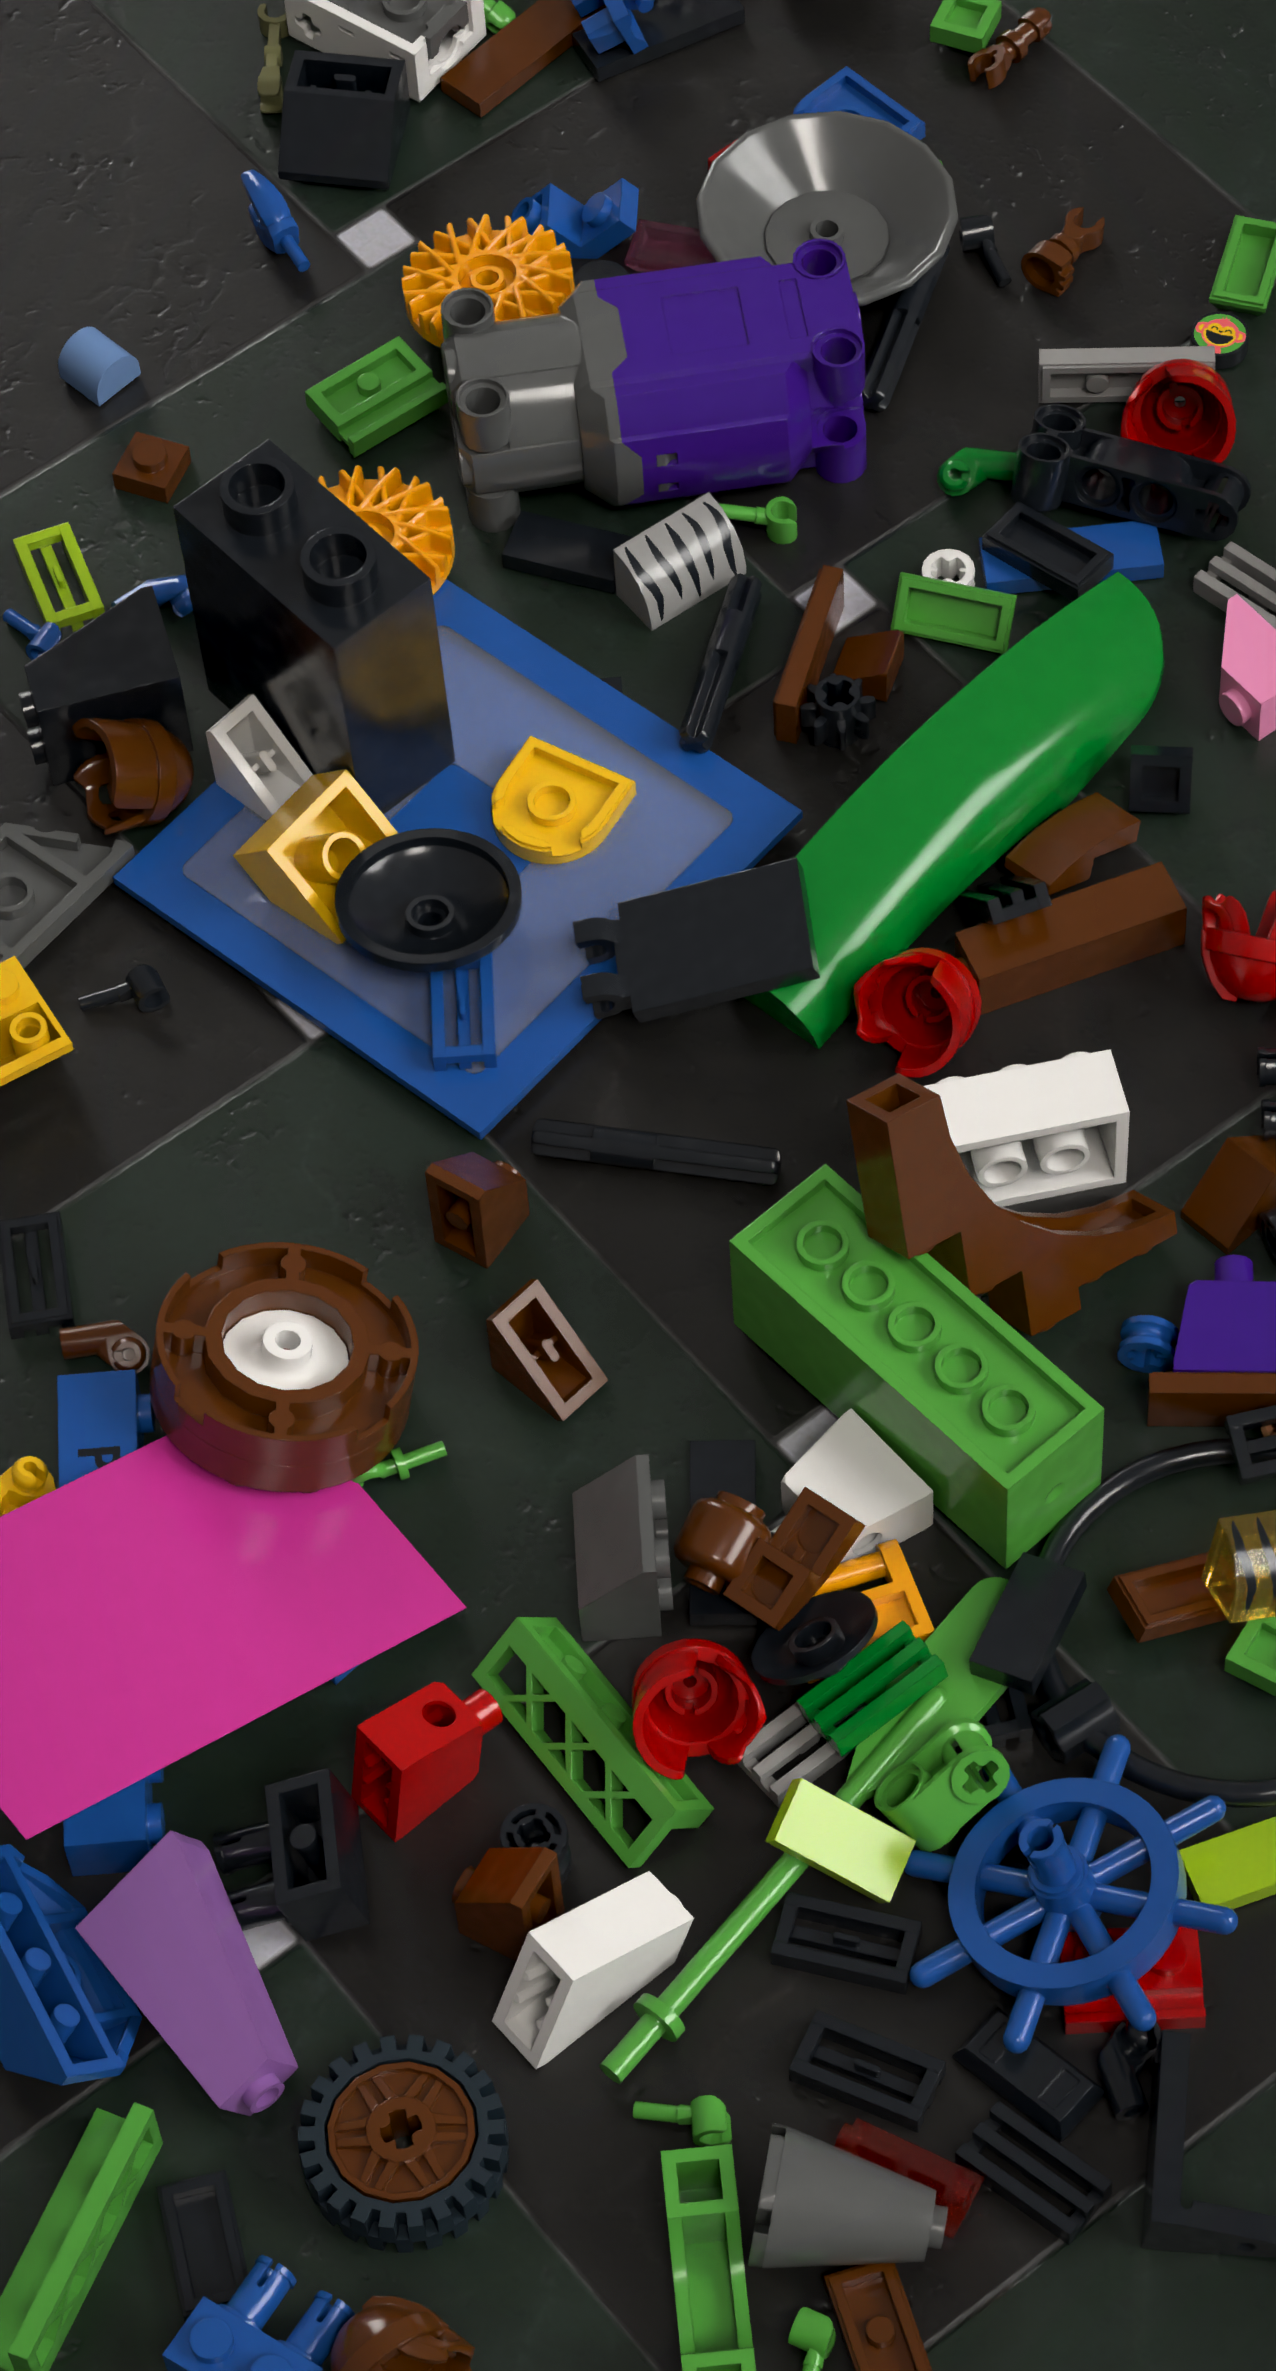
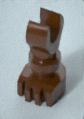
M1084 207L1074 208L1069 211L1065 217V226L1061 233L1054 234L1049 240L1038 242L1023 256L1021 268L1029 283L1039 290L1060 297L1073 281L1074 267L1072 264L1079 258V255L1101 245L1105 226L1104 217L1098 220L1094 226L1082 228L1080 226L1083 223Z

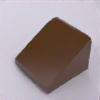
M890 630L847 637L833 673L847 676L853 680L862 679L863 696H873L877 700L887 702L904 658V631Z

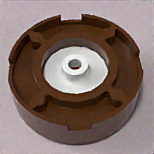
M262 1242L242 1245L219 1252L216 1266L201 1272L192 1279L185 1272L171 1287L162 1302L157 1318L150 1371V1397L156 1418L171 1442L184 1455L208 1472L235 1486H246L274 1492L313 1493L320 1489L340 1485L355 1479L372 1469L391 1452L400 1439L408 1419L418 1363L419 1346L416 1327L407 1307L398 1295L390 1301L382 1292L367 1282L369 1270L367 1267L344 1255L324 1248L289 1242Z

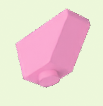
M1236 594L1228 599L1219 705L1225 717L1232 724L1244 727L1257 741H1260L1276 730V629Z

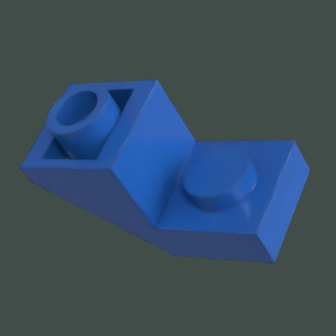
M621 178L605 191L595 193L583 205L550 183L532 197L522 199L513 210L511 220L514 222L523 216L526 219L528 234L533 235L539 224L543 225L544 231L552 229L555 233L557 246L564 242L566 251L570 252L571 258L598 259L636 232L639 189Z

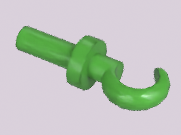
M441 1440L405 1454L402 1453L400 1447L392 1449L390 1452L391 1459L378 1463L366 1473L352 1479V1481L363 1487L364 1481L372 1478L381 1477L383 1479L395 1474L398 1475L400 1481L410 1478L408 1469L447 1456L444 1443Z

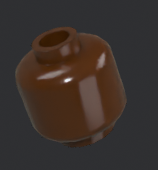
M718 1491L715 1498H700L696 1500L673 1547L677 1560L687 1567L683 1578L688 1583L705 1592L719 1595L723 1586L728 1587L732 1579L740 1576L748 1555L758 1538L760 1537L766 1542H770L771 1532L763 1523L766 1513L753 1503L725 1491Z

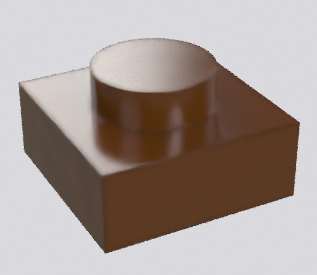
M136 431L112 473L115 489L168 503L191 463L189 446Z

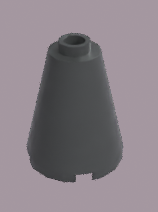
M772 2124L748 2267L773 2269L924 2262L927 2248L941 2250L948 2207L935 2205V2189L787 2125Z

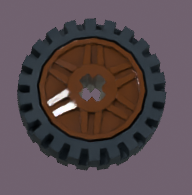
M409 2034L407 2044L404 2045L397 2044L395 2035L379 2037L381 2048L370 2050L367 2042L353 2047V2059L346 2062L339 2056L328 2065L329 2077L325 2079L319 2075L311 2086L312 2099L311 2101L304 2100L300 2112L301 2127H298V2149L301 2169L315 2205H319L323 2217L333 2227L337 2223L340 2225L344 2236L356 2243L362 2236L366 2238L369 2248L385 2251L387 2243H395L398 2253L414 2252V2242L425 2241L429 2250L442 2246V2235L451 2232L455 2239L468 2231V2220L474 2217L477 2221H480L489 2211L490 2197L497 2199L503 2187V2173H507L509 2162V2134L506 2116L499 2093H496L491 2078L485 2070L479 2072L475 2060L464 2051L459 2056H456L452 2045L439 2039L436 2040L434 2047H429L424 2036ZM410 2136L411 2146L400 2149L396 2147V2139Z

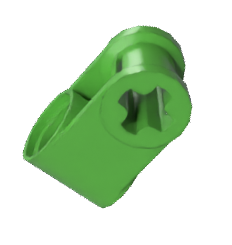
M969 1718L952 1720L942 1726L936 1735L906 1762L898 1765L884 1777L875 1793V1807L902 1833L916 1840L915 1846L922 1851L932 1852L950 1842L965 1823L990 1801L1000 1796L1007 1787L1010 1778L1009 1764L1002 1753L992 1747V1738L983 1724ZM954 1740L957 1741L963 1752L956 1753L952 1746ZM982 1768H984L989 1776L988 1782H985L978 1772Z

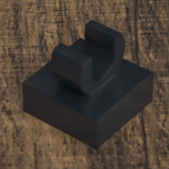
M1132 745L1128 811L1190 814L1193 748Z

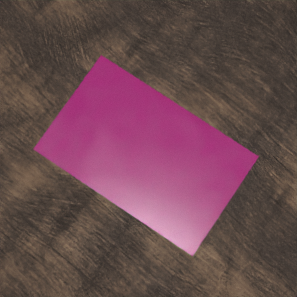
M166 1435L0 1516V1808L25 1840L467 1607L358 1483L350 1480L313 1493L274 1492L246 1486H235L194 1463Z

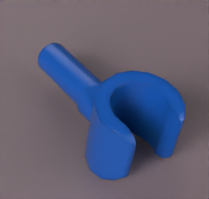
M11 608L7 609L3 614V620L30 640L25 649L31 660H34L58 644L62 638V633L55 623L46 622L41 627Z

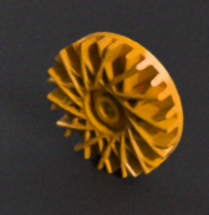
M488 214L482 216L479 225L473 218H468V234L459 237L455 236L452 223H448L446 225L447 234L440 231L433 233L434 249L419 241L418 252H411L410 254L411 267L403 265L404 277L401 280L407 317L420 336L441 348V344L444 342L441 303L454 290L476 288L487 293L494 304L495 322L558 313L559 305L575 289L570 252L566 251L565 243L563 242L557 246L554 231L552 229L544 231V227L541 224L538 225L533 235L528 234L526 219L523 216L512 222L511 217L506 215L504 217V230H492Z
M360 465L355 466L352 477L342 469L338 472L339 484L327 488L324 477L320 476L318 482L431 579L433 595L440 589L447 579L454 562L455 542L448 506H444L441 496L436 500L433 499L429 482L420 484L419 478L414 476L410 485L402 483L401 473L397 467H394L386 475L385 469L382 466L377 468L378 479H364Z

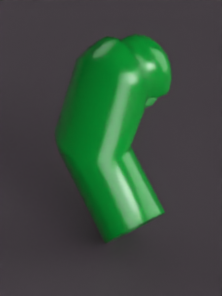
M965 447L940 466L937 473V483L946 494L960 496L968 493L987 479L1012 481L1017 452Z

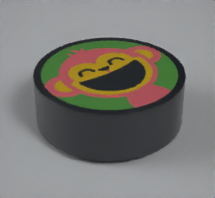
M1212 312L1200 317L1192 326L1190 346H1215V369L1234 367L1242 362L1247 355L1249 330L1245 322L1238 316L1227 312Z

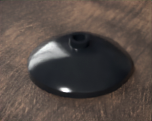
M416 829L386 837L359 853L348 864L338 881L335 893V909L338 925L344 937L353 948L368 959L403 971L440 972L472 963L494 951L508 938L521 914L522 887L519 874L512 861L503 851L487 840L467 832L452 829Z

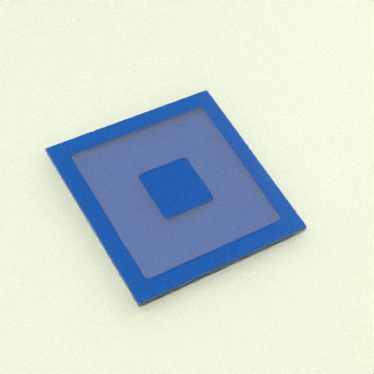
M446 579L440 589L433 595L456 761L386 812L384 816L398 833L416 829L444 828L467 832L483 838L503 851L512 861L519 874L522 887V910L519 920L508 938L492 951L497 1067L485 1068L484 1062H472V1069L460 1070L459 1063L447 1064V1071L434 1070L430 972H409L376 963L359 953L347 940L343 944H336L269 901L233 857L237 850L266 820L218 786L216 781L114 875L113 880L116 886L482 1140L602 1020H598L595 1017L593 1003L586 1004L583 1000L580 977L600 972L618 974L616 956L590 965L586 959L585 948L579 949L575 944L573 922L593 917L619 920L617 904L619 902L752 869L803 818V811L712 751L708 750L701 754L694 749L690 751L684 750L679 743L681 735L678 729ZM530 735L636 782L637 794L604 841L591 853L577 860L561 864L530 862L510 852L500 842L495 833L491 812V797L494 787ZM480 968L469 969L471 1045L483 1044ZM456 970L444 971L446 1046H458Z

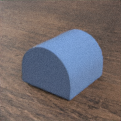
M85 327L74 333L62 348L58 360L60 378L98 406H101L141 374L138 360L94 327Z

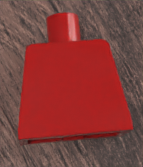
M434 1681L357 1726L351 1797L395 1843L474 1780L479 1772L483 1735L503 1721V1714L497 1701L484 1689H478L461 1700L444 1683Z

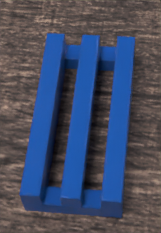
M492 952L472 963L451 969L456 970L458 1046L446 1045L444 971L430 972L434 1070L447 1071V1064L459 1063L460 1070L472 1069V1062H484L485 1068H496L497 1042ZM480 968L483 1044L472 1045L469 969Z

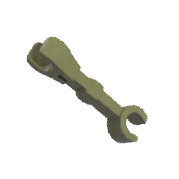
M262 3L257 9L259 30L261 34L268 38V43L264 46L265 66H263L257 82L258 95L261 96L260 112L282 113L283 82L280 76V67L283 66L281 39L289 36L286 12L280 17H269L267 4Z

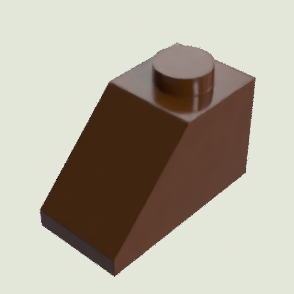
M474 1152L431 1163L425 1171L435 1242L488 1269L530 1214L526 1179L511 1165L499 1160L492 1162Z
M546 1847L489 1848L477 1868L469 1866L464 1870L454 1888L452 1903L455 1905L459 1933L517 1961L529 1931L565 1914L557 1852Z

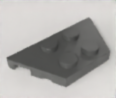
M5 822L0 827V963L15 956L24 969L114 882L113 876L135 857L133 845L127 841L115 839L113 847L81 843L78 833L59 830L41 832L33 826Z

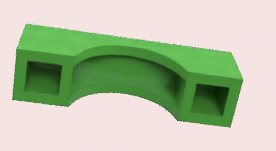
M732 2144L660 2151L682 2371H756Z

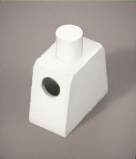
M852 1408L845 1412L784 1475L781 1481L782 1509L786 1515L804 1487H807L866 1525L841 1562L876 1552V1544L896 1539L898 1543H901L926 1530L933 1524V1490ZM778 1525L776 1528L770 1531L772 1535L771 1539L780 1525Z

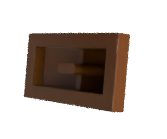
M1262 1135L1227 1137L1181 1210L1180 1218L1226 1255H1229L1259 1228L1260 1213L1276 1207V1140H1262Z
M538 1279L529 1280L486 1319L492 1368L557 1421L566 1420L608 1381V1378Z

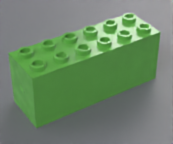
M827 1164L820 1167L729 1240L734 1324L838 1418L852 1408L933 1490V1504L1005 1569L1017 1561L1023 1552L1026 1553L1050 1533L1073 1507L1101 1484L1105 1409L928 1253L907 1259L870 1238L867 1233L861 1194Z

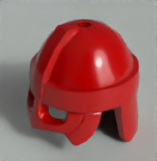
M1191 359L1168 360L1155 365L1143 374L1127 399L1121 423V437L1218 463H1222L1227 458L1236 435V417L1231 394L1226 382L1210 366ZM1179 396L1185 398L1181 403L1175 401Z
M1276 889L1271 892L1255 936L1250 935V926L1246 912L1236 898L1230 895L1225 897L1220 893L1216 900L1211 895L1204 896L1202 898L1203 929H1201V957L1209 982L1219 997L1235 1002L1237 998L1261 1003L1276 1000Z
M921 947L906 950L872 967L854 985V1000L858 1016L857 1035L870 1043L887 1042L894 1049L901 1052L902 1054L895 1072L905 1077L921 1078L933 1074L944 1067L958 1049L971 1037L980 1019L982 1000L976 980L962 962L938 949Z
M692 1638L667 1643L646 1657L634 1676L632 1686L633 1736L637 1749L644 1761L655 1772L670 1779L679 1780L684 1777L687 1757H699L710 1754L722 1764L732 1765L739 1763L743 1758L746 1747L757 1736L767 1719L759 1692L749 1678L742 1662L726 1647L709 1640Z

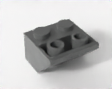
M642 1454L631 1457L572 1493L578 1608L582 1642L662 1636L660 1611L674 1610L664 1479L651 1480L649 1454Z

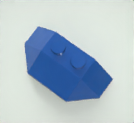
M11 1844L0 1845V2061L4 2069L61 2086L119 2076L126 2067L128 2055L142 2020L135 2002L75 1929L88 1915L86 1908L48 1875L24 1863L25 1856Z

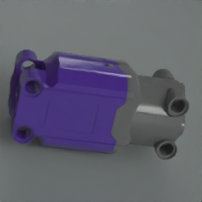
M812 239L803 242L793 253V263L771 265L761 256L581 281L559 305L558 313L495 322L494 304L491 297L484 291L476 288L454 290L441 303L444 342L441 344V355L458 474L462 486L466 490L469 519L479 530L488 533H498L508 530L515 525L520 514L519 492L582 483L583 489L612 507L704 495L708 492L711 494L791 482L799 469L815 467L818 474L827 481L848 483L859 478L866 469V422L862 391L865 388V342L862 333L859 303L856 292H853L845 253L842 247L834 241Z

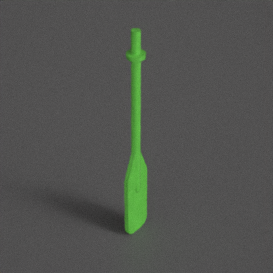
M989 1577L977 1582L927 1638L925 1643L928 1646L929 1652L932 1655L936 1654L944 1662L948 1677L856 1746L847 1780L834 1796L859 1809L865 1801L875 1797L876 1790L884 1777L898 1765L906 1762L934 1737L942 1726L960 1718L979 1721L1008 1688L1007 1686L972 1675L969 1659L1009 1581L1008 1579ZM916 1662L888 1683L886 1690L912 1672L919 1664ZM956 1740L952 1742V1746L955 1749L959 1745ZM784 1852L658 1998L648 1993H643L633 2005L640 2019L599 2065L607 2077L621 2084L661 2037L670 2042L677 2041L685 2031V2026L679 2018L681 2013L810 1865Z

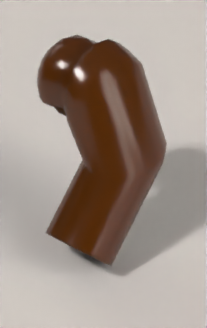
M119 1320L59 1328L64 1360L96 1355L116 1371L136 1369V1373L141 1372L150 1360V1349L147 1342Z

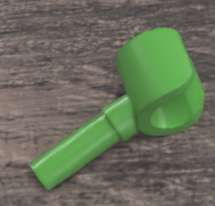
M776 497L770 500L766 507L756 506L755 508L718 503L729 519L766 525L767 537L777 544H789L797 539V507L788 497Z
M699 2096L693 2099L690 2105H670L635 2101L634 2119L678 2123V2125L692 2124L693 2142L698 2146L729 2144L732 2140L731 2117L726 2112L724 2103L716 2096Z
M802 2307L792 2325L788 2343L807 2351L802 2364V2371H820L823 2369L824 2359L828 2358L835 2345V2328L827 2315L809 2307Z

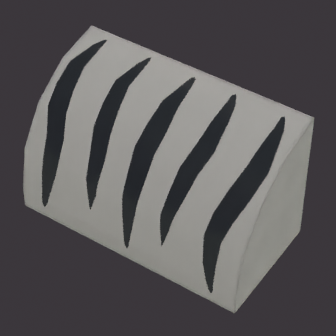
M709 492L613 549L616 595L651 631L730 583V580L735 575L740 573L746 574L744 552L735 528L723 508Z

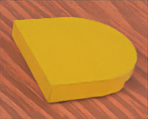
M530 735L494 787L491 797V812L495 833L500 842L510 852L530 862L562 864L577 860L591 853L605 840L637 794L636 782Z

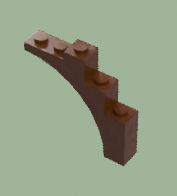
M899 1073L846 1100L868 1236L907 1259L928 1253L975 1295L988 1292L990 1308L1005 1322L1031 1337L1039 1332L1051 1329L1057 1322L1081 1310L1080 1286L1098 1280L1109 1270L1135 1256L1149 1252L1155 1245L1177 1234L1175 1211L1135 1190L1126 1192L1096 1206L1056 1214L1017 1212L994 1204L969 1175L950 1137L940 1095Z

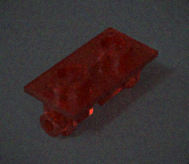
M859 2118L855 2120L853 2125L845 2123L835 2142V2146L935 2189V2205L948 2207L944 2236L954 2239L984 2181L983 2176Z

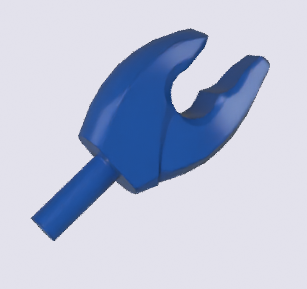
M250 169L243 172L241 180L251 202L248 211L260 240L267 248L277 254L287 253L299 272L308 270L311 264L298 245L300 242L299 227L294 218L291 217L285 199L278 189L256 170Z

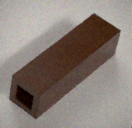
M1162 861L1051 899L1052 905L996 925L982 923L955 933V958L967 967L977 982L982 1000L981 1015L1185 944L1187 906Z

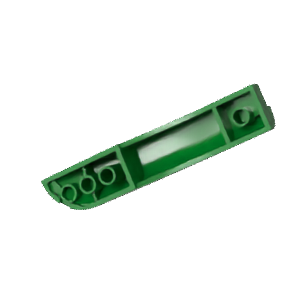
M1116 572L1054 614L1001 655L914 732L822 826L796 855L804 870L820 978L744 997L819 1050L856 1008L854 985L867 971L883 960L906 951L959 894L985 870L1055 811H1061L1068 807L1138 726L1149 711L1160 688L1164 670L1163 639L1160 625L1149 601L1128 578Z

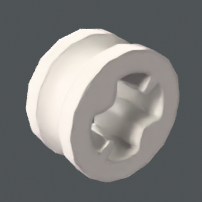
M938 550L924 560L922 576L935 579L942 576L945 578L943 579L945 581L975 587L974 562L967 554L960 550ZM956 576L959 577L957 582L952 580Z

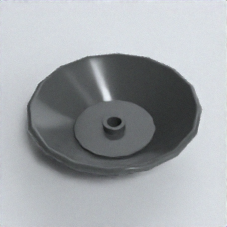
M844 111L790 114L745 132L712 161L696 198L700 239L716 262L761 256L771 265L793 263V253L803 242L812 239H828L841 246L845 253L853 292H856L859 306L868 305L910 288L944 257L958 221L953 179L927 144L888 121Z

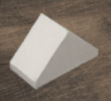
M254 694L245 697L205 732L216 784L266 821L313 775Z

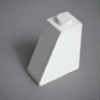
M648 1871L529 1931L492 2022L535 2069H538L547 2064L675 1963L694 1917L683 1907L680 1900L670 1893Z

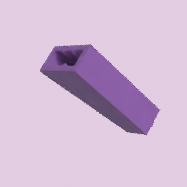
M170 1830L75 1929L220 2109L251 2116L253 2113L267 2109L278 2100L285 2088L283 2083L299 2067L210 1851L202 1841Z

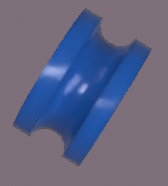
M1137 1315L1124 1320L1120 1330L1122 1341L1117 1349L1118 1360L1129 1369L1142 1373L1166 1372L1171 1369L1175 1356L1174 1348L1177 1345L1179 1336L1178 1328L1172 1322L1153 1315Z

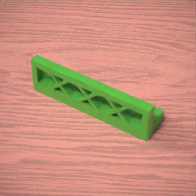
M517 1617L471 1674L482 1689L494 1697L503 1715L628 1868H640L672 1829L699 1828L714 1810V1807L686 1774L679 1780L670 1779L655 1772L644 1761L637 1749L633 1736L632 1708L556 1617ZM515 1653L526 1665V1695H515L498 1675ZM521 1702H526V1708ZM544 1702H556L565 1713V1742H553L544 1731ZM583 1736L588 1742H583ZM583 1750H595L604 1760L605 1791H593L583 1779ZM623 1785L627 1788L628 1791H623ZM600 1799H605V1805ZM623 1799H636L652 1819L635 1841L623 1828Z
M134 2102L125 2119L96 2108L0 2297V2371L50 2370L163 2145L153 2109Z

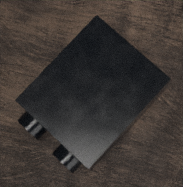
M269 439L173 506L208 690L232 710L245 697L254 694L313 775L347 769L383 815L456 761L431 579Z

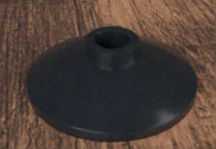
M840 1590L814 1596L780 1631L769 1625L762 1632L752 1651V1665L763 1681L773 1685H797L815 1679L831 1677L840 1672L847 1662L855 1657L869 1642L878 1624L877 1609L868 1596L857 1591Z

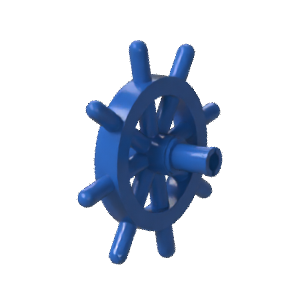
M1113 1734L1105 1741L1092 1778L1054 1779L1022 1789L1010 1769L1007 1787L996 1798L999 1803L987 1812L973 1827L962 1843L956 1857L922 1850H912L904 1868V1872L912 1877L949 1884L948 1906L950 1918L958 1936V1939L911 1966L909 1971L911 1983L917 1988L924 1989L973 1963L978 1971L997 1988L1016 1997L1003 2035L1004 2047L1013 2054H1021L1030 2046L1044 2005H1080L1113 1995L1134 2029L1141 2032L1151 2030L1156 2024L1157 2014L1137 1980L1145 1975L1161 1959L1175 1938L1179 1927L1228 1935L1234 1932L1238 1926V1916L1232 1909L1186 1899L1187 1881L1185 1867L1177 1847L1178 1844L1220 1821L1226 1813L1225 1802L1219 1796L1210 1795L1163 1820L1160 1814L1146 1800L1119 1785L1131 1751L1130 1741L1121 1734ZM982 1768L983 1777L988 1782L989 1776L984 1768ZM1078 1820L1070 1844L1067 1845L1058 1823ZM1106 1823L1117 1826L1134 1836L1133 1839L1094 1860ZM1018 1843L1021 1852L1030 1863L1028 1870L999 1865L1003 1858ZM1148 1861L1151 1862L1149 1892L1108 1885ZM987 1891L1028 1898L985 1923L984 1903ZM1103 1912L1135 1918L1136 1920L1114 1942L1099 1917ZM1042 1923L1029 1960L1018 1957L1001 1947L1003 1944ZM1076 1932L1089 1956L1071 1962L1058 1963L1068 1933Z

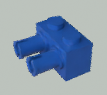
M259 2255L254 2267L227 2305L216 2304L203 2296L162 2356L167 2371H324L321 2365L332 2351L339 2330L355 2313L339 2298L334 2303V2306L330 2304L333 2298L332 2294L321 2290L314 2296V2301L286 2341L276 2340L262 2332L265 2324L289 2290L294 2288L297 2280L280 2263L276 2265L273 2271L270 2268L273 2264V2259L265 2255Z

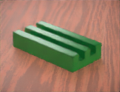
M902 1620L848 1661L840 1672L824 1679L797 1700L802 1715L836 1752L843 1757L947 1678L948 1673L944 1662L936 1654L932 1655L926 1643L920 1637L916 1639L911 1628ZM916 1662L919 1664L912 1672L886 1690L888 1683ZM863 1702L868 1704L838 1728L834 1726V1724Z

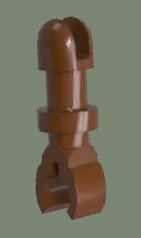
M1041 7L1030 9L1018 19V26L1014 30H1004L996 38V45L981 49L973 54L967 64L970 81H976L980 74L986 72L989 89L1000 85L1006 78L1011 63H1019L1028 54V46L1031 43L1040 42L1050 33L1052 22L1050 21L1051 15L1049 11Z

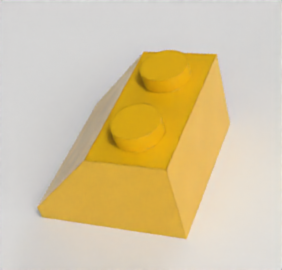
M347 769L312 775L237 850L233 857L270 902L335 944H343L346 938L338 925L335 909V893L338 881L345 868L359 853L370 845L386 837L398 834V832Z

